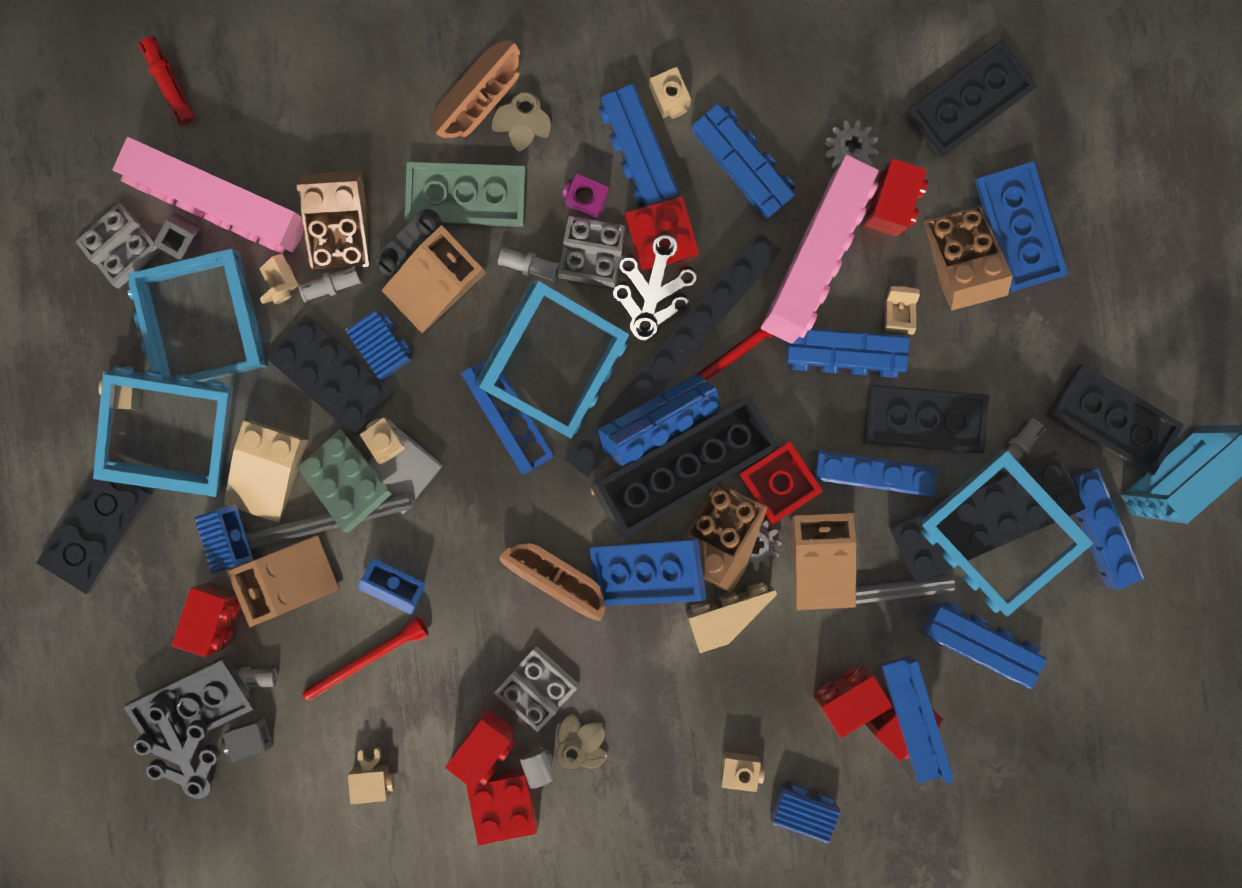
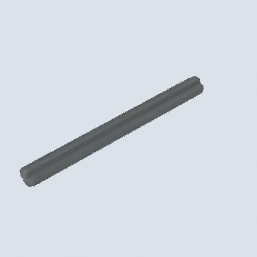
M406 492L388 497L362 521L411 509L414 506L411 494ZM328 512L246 534L251 550L339 526Z

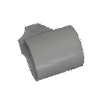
M539 745L531 748L530 753L520 758L530 788L544 786L555 779L552 770L553 755L550 749H545Z

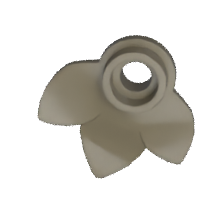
M524 91L515 95L511 104L499 107L493 117L492 130L495 132L509 131L512 145L517 151H522L532 143L535 135L548 138L551 122L549 116L540 109V101L537 96L531 92ZM529 103L531 105L530 111L523 112L520 109L521 105Z
M572 713L562 721L557 732L560 742L556 751L558 764L567 770H575L580 766L589 769L601 766L608 758L606 752L599 748L605 737L604 724L595 722L581 726L578 718ZM569 749H573L576 752V758L572 761L566 757Z

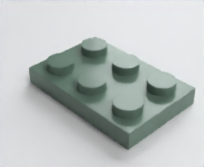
M342 429L338 430L297 467L340 529L346 533L355 528L392 494L347 432Z

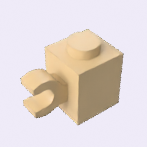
M380 746L374 749L375 757L373 759H368L365 756V748L359 750L357 757L361 767L353 768L348 774L350 804L386 801L391 791H394V774L389 773L388 765L375 766L382 757Z

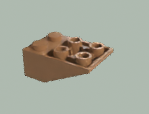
M362 171L303 174L297 183V191L311 270L351 268L352 266L369 267L367 210Z
M981 206L924 221L940 285L951 311L1008 296L1013 275Z
M441 225L415 250L381 291L423 334L479 281L486 272Z
M720 483L714 486L683 539L698 538L704 581L731 595L747 567L767 507Z
M854 513L793 516L789 522L796 610L855 608L856 533Z
M318 535L227 571L249 627L340 590Z

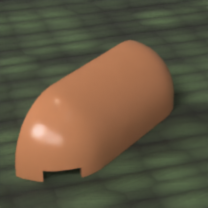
M509 40L501 41L491 46L477 59L434 110L430 120V127L433 132L445 139L460 136L466 137L481 123L519 77L518 55H520V51L514 42Z
M531 543L514 545L507 548L500 555L499 560L524 580L576 612L593 620H602L605 613V602L600 590L601 588L585 574L543 548Z

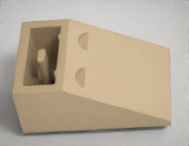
M757 582L747 586L746 592L736 594L735 591H732L731 595L728 593L719 595V600L712 603L702 600L691 604V610H687L686 614L699 653L729 644L777 595L776 590L769 584L764 585L763 582Z

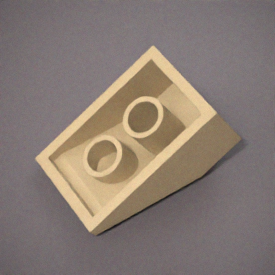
M243 421L233 451L223 505L231 506L236 504L238 510L281 523L298 472L297 467L301 463L308 439L254 421Z

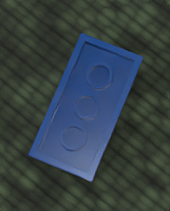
M1034 161L977 178L975 184L983 211L1013 275L1009 293L1068 275Z
M698 538L600 545L589 548L593 578L601 588L605 606L693 602L707 599Z

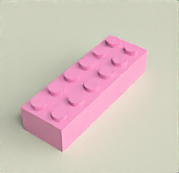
M129 137L126 138L112 169L122 175L120 181L131 187L153 195L197 217H203L226 230H229L232 226L231 231L255 243L260 238L259 244L279 254H283L285 250L294 254L304 232L302 217L297 213Z
M845 155L829 181L760 329L791 344L798 337L804 338L807 331L811 330L818 316L814 312L824 302L830 290L828 284L839 271L842 264L840 259L853 241L855 235L852 233L866 213L867 209L864 207L868 200L873 197L879 183L874 180L879 170L849 155Z

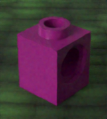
M576 174L573 181H567L562 196L566 197L565 205L567 207L599 219L609 195V187ZM582 189H588L593 193V197L588 202H580L576 198L577 193Z

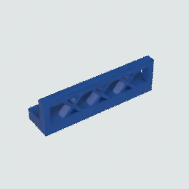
M485 360L474 368L470 367L460 374L520 472L524 475L554 457V454L528 414L520 411L521 414L513 413L515 408L511 406L510 412L498 409L495 404L496 397L492 395L491 398L488 392L474 385L478 377L477 373L482 370L487 361ZM502 371L495 382V386L499 387L501 380L506 388L502 390L519 399ZM501 413L509 415L507 422ZM513 416L524 418L527 422L528 427L525 437L513 434L510 425ZM530 430H532L536 439L529 438ZM516 438L524 440L523 447H521ZM528 441L539 443L546 455L531 463L525 453Z
M909 655L881 664L916 781L919 784L936 778H940L945 784L954 781L918 661Z

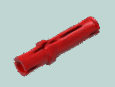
M150 36L142 39L141 42H138V46L149 66L148 72L157 81L177 125L184 126L193 122L192 120H195V116L171 70L172 64L163 55L156 37Z

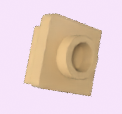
M283 254L272 256L260 268L270 288L260 298L262 304L271 301L274 304H279L288 300L291 297L289 293L298 286V283Z
M908 286L890 287L884 302V332L914 335L916 331V303L920 296V289Z
M386 418L372 421L367 425V430L360 434L378 464L381 465L406 448L394 430L396 426Z

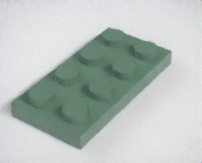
M407 162L405 222L409 223L421 210L430 209L438 213L441 218V224L524 227L526 167Z

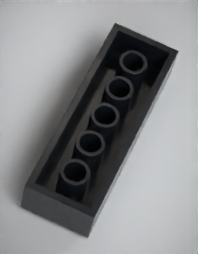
M749 395L697 423L689 430L669 439L665 444L650 450L638 460L632 461L592 483L590 487L618 537H627L773 452L779 446Z
M1052 451L1021 465L1068 516L1086 509L1059 453ZM1007 471L984 483L936 526L969 561L1053 524L1055 521ZM943 501L889 525L890 531L915 583L953 568L942 556L945 552L938 542L932 545L921 533L925 528L920 521Z

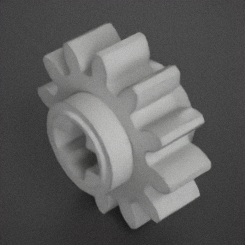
M859 120L852 128H850L848 121H844L841 126L842 131L837 127L831 130L834 138H827L825 144L828 147H832V149L826 152L825 157L835 158L831 165L832 168L837 167L845 155H849L869 166L872 164L868 157H875L878 154L876 149L871 148L878 138H869L867 136L871 131V127H867L862 131L860 130L861 123ZM849 142L854 143L853 148H857L853 153L848 152L849 147H845Z
M766 519L762 522L757 536L759 541H763V544L758 545V550H752L748 564L753 562L755 571H758L759 562L762 561L766 566L770 567L768 557L770 555L776 558L779 557V554L773 547L782 544L779 539L772 538L777 534L778 530L772 528L768 531V521Z

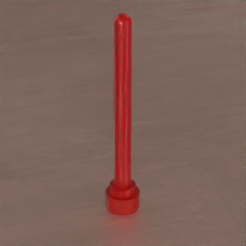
M758 328L697 374L705 379V381L709 380L767 336L771 338L774 335Z
M418 615L406 621L407 625L403 627V631L305 689L302 693L303 698L311 700L407 641L413 642L416 640L419 642L429 636V631L424 621Z

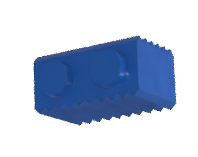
M374 309L345 329V331L376 376L383 380L411 361L408 353L412 350L402 336L398 339L391 330L395 325L385 312L380 314Z
M236 504L195 517L194 521L197 522L196 527H198L197 532L200 534L199 538L202 539L201 544L204 545L203 549L206 551L204 555L207 556L206 560L211 568V573L254 561Z
M373 558L359 582L358 589L411 615L426 584L425 581L415 580L414 576L404 575V572H399L398 568L393 569V566L388 567L387 563L382 564L381 560L377 561L376 558Z
M791 783L790 786L782 784L770 816L772 823L829 844L841 811L838 805L834 803L835 799L823 793H818V796L807 793V788L796 783Z

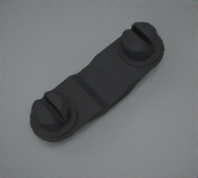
M430 209L421 210L388 243L375 260L376 269L381 275L394 276L415 250L441 226V218L438 213Z

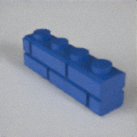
M631 84L602 96V107H599L598 111L604 125L609 123L614 134L609 135L615 152L621 150L625 161L621 162V167L626 179L632 178L636 189H633L632 193L638 207L642 205L647 207L678 198V189L635 85Z
M718 103L692 125L691 132L767 221L796 195L793 191L795 185L787 175L780 176L775 170L776 162L769 153L764 152L762 154L755 146L757 140L748 129L743 131L736 123L738 117L734 111L728 106L723 108Z
M811 328L810 331H807L804 338L798 337L793 344L786 341L785 364H792V370L809 371L810 366H820L821 372L839 373V368L851 369L850 374L868 376V372L871 370L880 371V377L898 378V373L907 371L910 338L909 336Z
M695 374L665 391L662 395H658L614 420L611 424L609 423L598 430L604 452L621 467L638 460L645 453L665 444L669 439L689 430L693 425L713 416L719 411L720 405L716 388L709 382H706L701 376Z
M815 450L811 474L818 481L934 497L938 467Z
M1087 467L1070 474L1086 508L1075 513V515L1080 518L1078 522L1082 531L1094 543L1089 548L1099 571L1102 572L1101 576L1105 586L1118 590L1144 579L1099 469Z
M945 601L944 605L937 602L933 604L928 618L920 630V634L1030 690L1033 689L1039 678V673L1042 672L1047 662V658L1039 654L1040 647L1026 640L1023 645H1020L1013 641L1014 634L1000 627L995 632L986 627L988 621L974 614L969 619L960 614L962 608L948 601Z

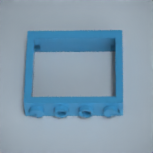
M231 248L127 274L130 288L127 292L131 300H134L136 308L134 321L142 332L141 349L144 356L148 357L150 365L148 370H158L164 372V376L171 377L148 284L224 266L247 361L189 374V376L195 377V381L205 382L210 379H217L268 366L240 252Z
M532 280L474 385L572 438L574 433H579L585 422L583 417L588 408H592L597 402L600 386L611 377L614 370L612 365L617 356L620 357L625 352L628 346V341L626 340L629 334L542 282ZM544 296L613 336L564 424L494 386Z
M114 366V368H110L103 373L93 479L216 497L222 488L233 387L226 386L225 383L218 382L215 379L207 380V383L195 381V377L189 375H176V378L164 376V372L158 370H145V373L133 371V368L130 366ZM116 385L217 400L209 475L109 461Z
M1204 425L1197 427L1166 455L1154 476L1145 473L1121 494L1129 508L1128 511L1135 517L1139 516L1147 519L1188 524L1242 477V425Z
M1004 448L920 521L925 528L921 531L923 536L932 545L938 542L945 550L942 556L953 568L959 565L967 573L963 576L964 580L975 591L980 587L987 595L984 599L987 605L995 613L1001 610L1007 617L1094 544ZM1003 467L1074 541L1071 546L1006 601L936 526Z

